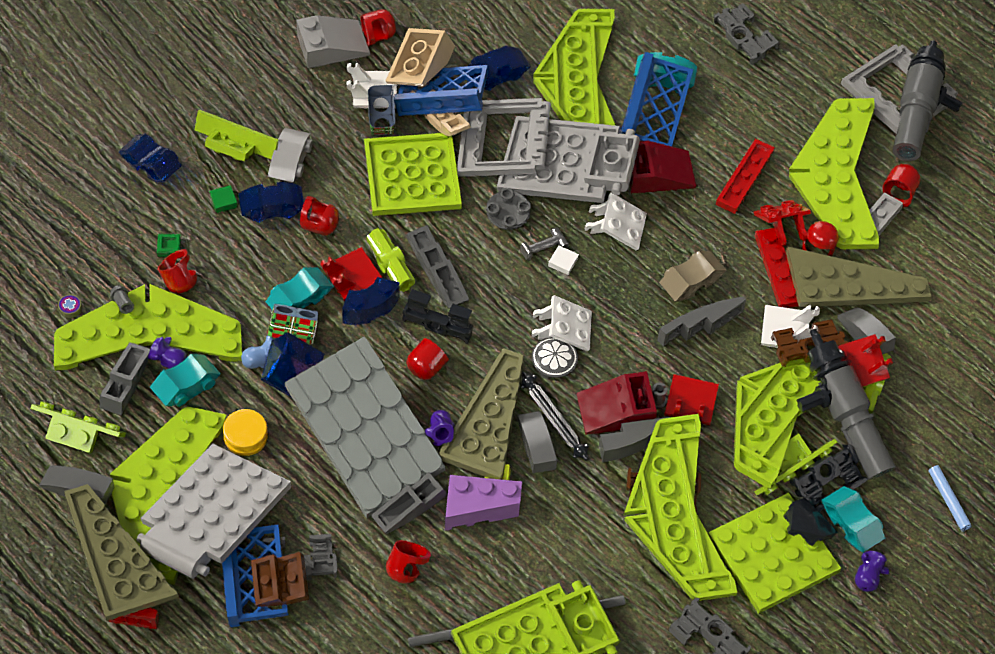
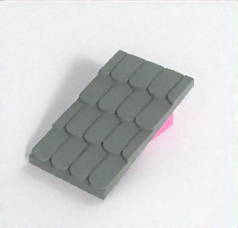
M365 336L285 382L286 389L366 519L407 485L412 487L428 472L435 477L445 471V465L441 457L425 435V431L402 398L400 391Z

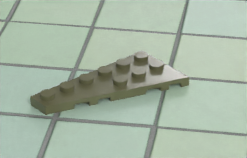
M787 247L786 255L799 308L809 305L811 307L929 302L932 297L927 278Z
M505 348L501 350L455 425L453 440L444 443L438 453L442 461L490 479H503L524 366V356L522 354Z
M88 484L64 491L106 621L179 598L175 589L167 583L165 577L153 566L148 556L129 533L125 532L120 526L119 521L115 516L111 515L106 509L105 504Z

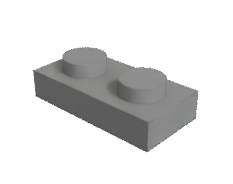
M885 192L869 210L878 235L883 232L903 208L901 201Z

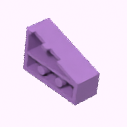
M450 475L445 531L452 530V527L461 525L472 526L476 522L486 520L492 522L518 517L522 482Z

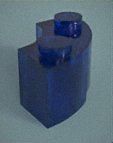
M507 45L474 57L468 65H488L489 71L484 87L488 91L503 82L517 81L531 67L520 48ZM481 73L474 74L471 77L474 79L481 75Z
M146 133L136 135L118 151L136 171L142 169L147 173V178L156 182H165L182 166L174 151L158 145Z
M277 182V186L267 187L259 184L247 188L238 194L241 215L257 223L272 217L290 219L302 210L304 204L302 187L287 182Z
M377 277L375 282L366 289L358 291L349 290L342 308L343 323L349 325L368 324L373 319L387 315L398 302L400 282Z

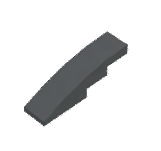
M428 225L407 233L406 237L417 259L447 308L450 309L453 303L459 305L469 301L468 295L450 259L447 260L439 242H435Z
M738 297L722 300L688 312L661 327L657 341L664 347L679 335L687 341L703 329L711 335L744 311L746 299Z

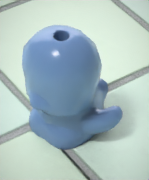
M266 336V341L263 345L245 349L241 355L243 365L249 369L264 368L268 362L280 361L276 341L272 337Z

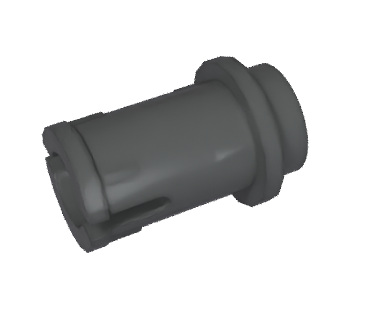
M121 285L111 289L110 298L116 302L120 312L123 314L130 313L134 309L132 307L134 304L128 297V290Z
M658 382L652 387L656 409L663 408L667 403V387L664 383Z

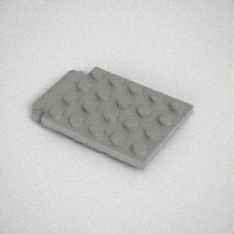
M516 116L504 161L525 160L529 117ZM550 119L545 153V168L537 170L536 174L500 175L497 184L498 192L503 188H510L513 192L522 195L604 203L607 191H611L614 195H620V192L628 190L640 138L635 135L633 129H627L626 134H621L620 126Z
M212 444L141 517L142 524L151 529L145 535L140 533L136 541L140 543V548L147 556L192 579L198 573L207 576L210 568L206 565L210 560L213 559L222 564L290 490L291 481Z

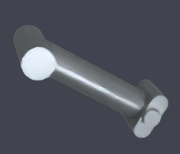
M558 227L551 230L553 237L529 246L526 242L521 244L520 251L527 261L531 260L533 253L558 244L566 249L569 247L567 240Z

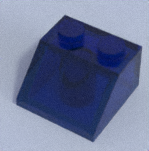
M287 332L271 341L261 380L291 397L285 387V382L323 361L325 354Z

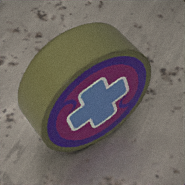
M72 294L63 296L58 302L60 314L66 318L78 316L82 311L79 297Z

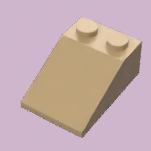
M409 28L385 80L386 83L424 86L448 64L455 48L454 43L444 30Z

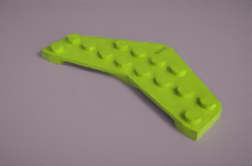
M614 9L576 10L534 72L533 83L546 101L551 103L552 109L560 120L616 126L597 82L614 25Z
M874 98L836 99L789 168L790 180L819 221H827L833 224L838 230L839 240L837 247L840 249H879V235L855 173L867 130L874 114Z
M144 284L128 292V297L134 304L132 306L134 309L130 313H121L116 302L111 301L58 328L54 333V369L57 371L78 367V363L125 350L129 342L140 346H152L156 338L159 337L164 339L171 337L172 341L169 346L182 350L219 356V360L230 362L242 361L241 324L237 319L149 284L150 302H146Z
M803 358L788 361L786 367H783L781 363L742 376L737 381L734 467L737 471L769 489L777 481L796 418L804 413L801 409L799 410L796 400L814 393L815 387L819 386L818 383H820V381L813 379V376L816 374H812L810 371L811 362L805 363Z
M193 407L181 409L110 473V478H113L115 488L112 492L118 521L120 526L126 533H129L139 547L140 543L136 541L140 533L145 535L151 529L142 524L141 517L209 448L213 440L218 438L223 431V425L227 418L226 414ZM148 556L150 562L158 572H161L167 583L175 585L178 571Z
M699 414L664 418L656 422L623 516L646 513L625 517L624 521L687 595L693 600L699 598V601L736 596L737 588L734 578L722 562L694 507L698 445L701 429Z

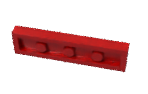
M755 138L717 198L716 205L736 214L773 155L775 147Z
M770 228L756 231L755 239L778 307L791 308L799 306L784 246L779 245L775 229Z

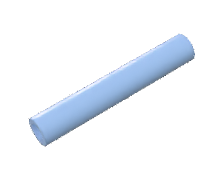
M938 465L930 468L929 473L960 530H968L972 525L941 468Z

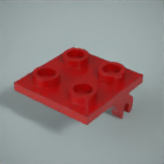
M794 200L781 202L780 206L764 205L760 207L761 210L753 211L754 216L768 223L773 222L779 245L783 246L787 243L781 218L789 216L794 218L800 240L805 241L808 239L803 216L811 214V211L802 206V204H798Z
M362 247L335 260L328 257L327 263L324 260L320 263V266L344 301L384 283V279Z
M876 334L838 346L840 350L846 352L847 358L845 360L851 361L850 365L853 366L862 387L890 379L887 368L893 364V360L888 358L887 361H884L880 349L881 344L886 342L884 336L877 339Z
M673 374L664 415L679 417L699 414L700 423L710 425L719 384Z

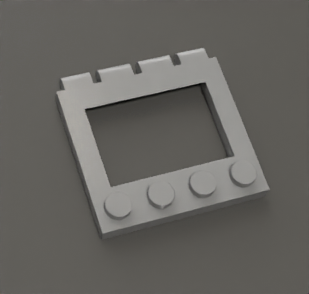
M895 44L844 77L841 85L856 98H874V114L897 134L901 118L900 112L896 109L897 106L893 102L885 100L881 96L882 93L876 87H871L866 83L867 78L892 62L907 74L914 53L904 45L898 47ZM948 83L942 85L947 88V94L956 98L958 92ZM939 104L933 113V117L947 107Z
M542 98L482 101V111L464 112L463 118L470 124V128L461 133L457 164L458 177L536 174L537 170L545 168V153L551 111L550 102L543 101ZM530 113L525 160L482 162L487 114Z

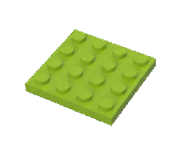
M435 133L364 139L373 216L461 209L462 203L452 136Z
M789 493L708 532L719 556L758 614L840 573L841 567L823 541L817 540L813 546H810L800 534L792 536L787 532L789 522L783 515L788 511L791 503L794 502Z

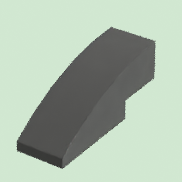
M857 307L838 315L839 321L854 340L876 334L877 339L884 336L886 340L880 346L882 355L894 350L896 337L881 321L869 312Z
M129 342L110 372L109 382L100 394L101 409L119 415L123 414L147 365L149 348Z
M541 412L517 415L526 456L529 457L532 473L556 470L557 458Z
M664 418L622 423L620 432L600 435L599 450L602 463L630 456L648 447L656 422Z
M52 465L49 466L39 484L40 488L64 497V491L88 484L105 505L115 488L113 478L74 467Z
M428 472L412 487L407 485L371 516L381 529L388 534L420 516L448 494Z

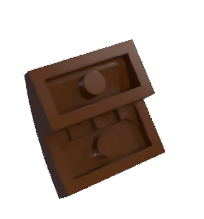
M301 552L279 558L273 554L251 560L255 605L257 607L279 606L309 600L304 555Z

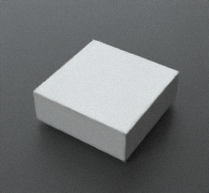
M558 246L548 266L569 275L578 260L579 254Z

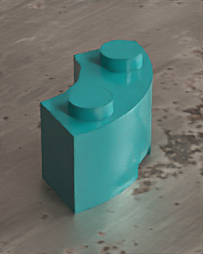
M662 52L651 53L654 54L653 57L693 69L689 88L694 86L697 65L678 55H675V58L662 56ZM644 54L639 55L637 58L634 73L635 77L637 76L640 62ZM654 65L653 71L657 78L667 74L663 66ZM676 72L672 74L677 84L686 80L687 74ZM669 76L659 81L663 87L670 89L674 87Z
M303 267L291 280L275 286L265 302L272 310L274 304L303 309L310 303H313L315 306L328 294L334 285L318 267Z
M190 354L177 366L163 370L150 388L165 406L176 405L180 407L202 391L211 389L215 385V380L219 377L220 372L205 355Z
M843 486L822 499L825 510L833 524L841 526L846 534L844 538L859 551L865 552L885 539L881 520L866 508L862 502L861 495L857 491Z

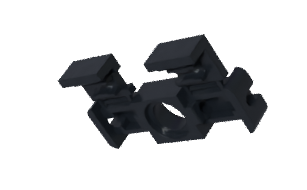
M414 289L411 290L408 302L402 312V320L404 322L406 320L424 326V329L445 337L450 335L468 344L473 334V326L469 324L472 310L453 303L448 316L430 309L428 311L425 308L428 307L431 295Z
M843 444L844 449L835 455H826L808 467L809 472L798 479H790L791 486L797 488L795 494L798 497L806 498L818 512L825 509L823 502H821L825 497L820 486L839 476L845 482L843 486L853 490L868 480L867 477H862L857 465L853 464L858 463L859 459L850 444ZM823 464L827 465L829 469L826 477L820 474V467Z

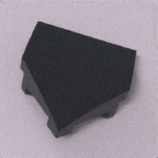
M806 498L792 502L788 511L783 515L789 522L787 532L792 536L800 534L810 546H813L817 540L832 539L837 533Z

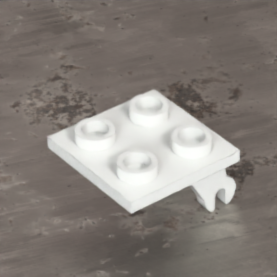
M351 63L347 65V71L351 73L354 85L351 84V80L347 81V89L351 91L353 96V108H369L368 89L374 85H393L394 95L397 94V84H387L385 81L389 71H364L358 63H356L354 68L351 67ZM377 98L373 103L374 108H388L389 106L388 101L384 98Z
M612 192L609 194L607 202L590 206L589 213L596 211L595 216L605 215V217L594 223H586L585 231L591 229V234L605 232L632 249H639L647 215L646 212L612 194Z
M554 295L552 296L550 306L533 312V318L539 316L540 321L552 318L551 324L541 329H534L532 337L534 338L538 335V340L553 337L588 351L590 350L592 311Z
M765 305L761 345L778 348L776 341L771 340L772 332L788 328L793 329L794 340L797 339L798 343L801 339L812 337L810 334L812 329H809V323L814 316L819 315L820 308L816 306L815 310H811V305L803 310Z

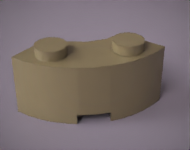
M697 251L686 262L667 269L659 283L674 301L678 302L695 296V292L702 286L707 289L727 270L711 251Z

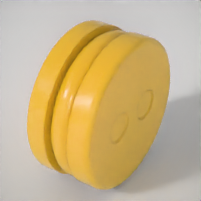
M241 409L230 414L223 425L224 442L227 448L241 456H250L261 451L268 439L267 423L264 417L250 409Z

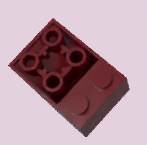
M640 141L629 184L631 194L696 188L689 151L652 141Z
M647 371L624 374L576 393L585 435L621 430L622 423L656 418L657 410Z

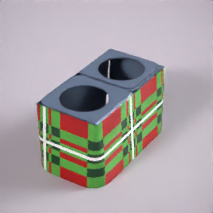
M374 85L368 89L371 135L394 134L395 108L393 85ZM377 98H384L388 101L389 106L386 111L378 112L374 109L373 103ZM385 118L389 121L390 127H374L377 119Z
M274 304L267 335L304 344H314L318 312Z

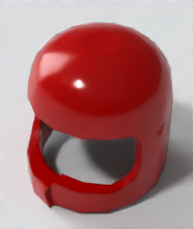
M380 9L360 16L362 31L368 46L374 45L375 42L380 40H388L394 36L396 22L388 10Z
M909 164L896 165L890 171L883 184V193L885 192L892 196L891 189L893 186L909 191L910 198L908 200L895 198L903 203V208L908 207L921 181L919 172Z
M307 196L300 215L301 228L323 236L332 234L339 222L338 209L332 204H324L315 197ZM312 206L311 215L308 219V212Z
M818 221L809 227L807 240L819 249H830L828 256H833L839 240V233L833 224L827 221ZM807 240L803 241L801 250H806L805 242Z
M181 249L170 254L157 268L166 287L175 294L189 291L197 282L196 271L187 269V263L190 260L187 249ZM183 257L182 260H180V261L175 265V261H176L178 258Z
M424 338L406 359L409 371L422 380L431 379L449 361L444 351L427 338Z
M405 540L396 541L386 562V572L396 582L403 584L414 582L420 574L417 564L423 565L428 563L431 553L420 544ZM409 563L413 566L411 576L408 570L404 574V569Z

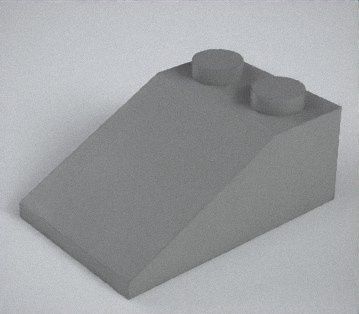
M319 15L296 20L297 37L307 68L370 56L359 20Z

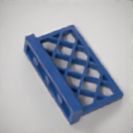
M645 52L640 62L621 128V134H626L627 129L636 131L637 126L645 123L650 133L645 136L635 134L640 138V141H652L672 146L693 69L653 57L654 54ZM654 65L663 66L667 74L657 78L653 71ZM676 72L687 74L686 80L677 84L672 74ZM669 76L674 87L665 91L659 81ZM656 83L661 94L652 98L647 89ZM677 90L680 101L672 104L667 94ZM663 96L669 107L659 111L654 100ZM650 103L655 114L646 118L642 107ZM671 110L675 119L673 122L666 124L661 114ZM658 116L663 127L653 131L648 121ZM665 129L669 136L668 143L660 142L656 133Z
M488 65L442 68L435 75L439 76V78L433 82L429 81L420 90L417 88L418 86L401 85L399 93L394 95V104L398 116L482 111V95L489 71ZM481 73V75L474 79L471 77L474 74ZM454 75H460L454 80L450 79ZM465 80L468 81V83L462 87L458 85ZM445 81L448 83L442 88L438 87V85Z
M278 525L254 528L246 536L252 540L246 548L242 549L237 546L222 563L226 610L230 627L240 626V622L288 616L287 604L282 605V609L271 610L268 607H258L253 613L243 614V607L249 600L255 604V598L252 597L254 595V587L249 593L240 587L247 578L253 582V576L250 575L252 567L250 566L245 571L238 566V563L245 556L250 560L265 557L269 553L274 554L277 558L282 557ZM274 533L275 539L269 546L260 541L264 534ZM255 544L265 549L258 558L248 553Z

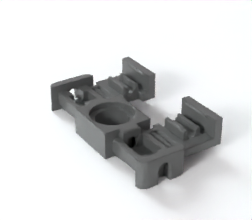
M742 3L732 9L731 14L729 8L723 9L722 14H715L714 24L717 22L721 24L726 30V38L738 51L743 49L750 57V64L753 65L765 58L768 50L773 47L778 49L779 42L768 30L764 31L763 35L759 38L756 36L754 40V35L744 25V21L749 20L753 23L755 15ZM736 33H743L745 38L736 39L734 35Z
M331 534L309 535L310 547H313V553L304 555L307 580H312V576L329 574H334V578H336L337 559L336 555L332 553ZM280 537L281 552L283 557L286 556V554L283 555V549H286L285 537ZM263 538V543L269 546L275 538Z
M695 598L690 605H686L682 616L670 625L669 632L684 646L687 644L688 639L691 638L690 634L693 631L696 633L699 631L715 647L713 654H749L751 646L746 648L732 635L734 630L717 614L711 616L698 604L699 598ZM718 627L721 629L722 635H713L710 632V628Z

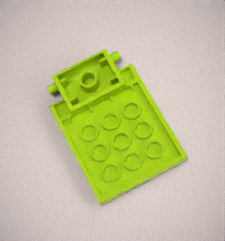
M580 580L571 584L574 592L565 595L558 583L451 630V635L461 654H602L604 652H607V654H618L615 647L620 643V640L592 586L583 587Z

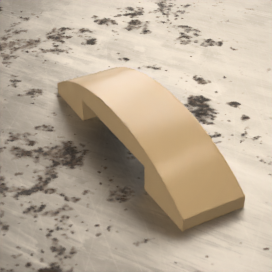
M425 84L424 86L417 87V88L420 90V89H422L423 87H425L427 84ZM453 112L423 114L439 132L446 136H452L470 128V124L460 114L455 115Z

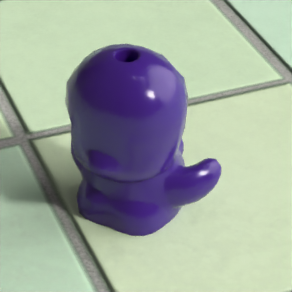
M159 337L152 344L148 359L159 360L162 366L170 369L183 362L187 358V354L182 349L169 346L172 341L171 337H166L165 339Z
M446 410L435 411L430 418L431 427L425 429V435L434 440L433 444L435 446H440L453 440L455 424Z
M867 551L861 556L863 564L857 570L855 584L862 591L871 592L877 589L879 585L880 573L889 574L890 572L884 566L887 561L885 555L877 551Z

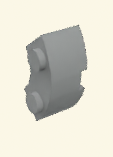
M284 128L278 139L277 151L274 150L268 177L289 182H295L299 177H302L304 170L302 163L307 153H310L313 140H310L311 133Z

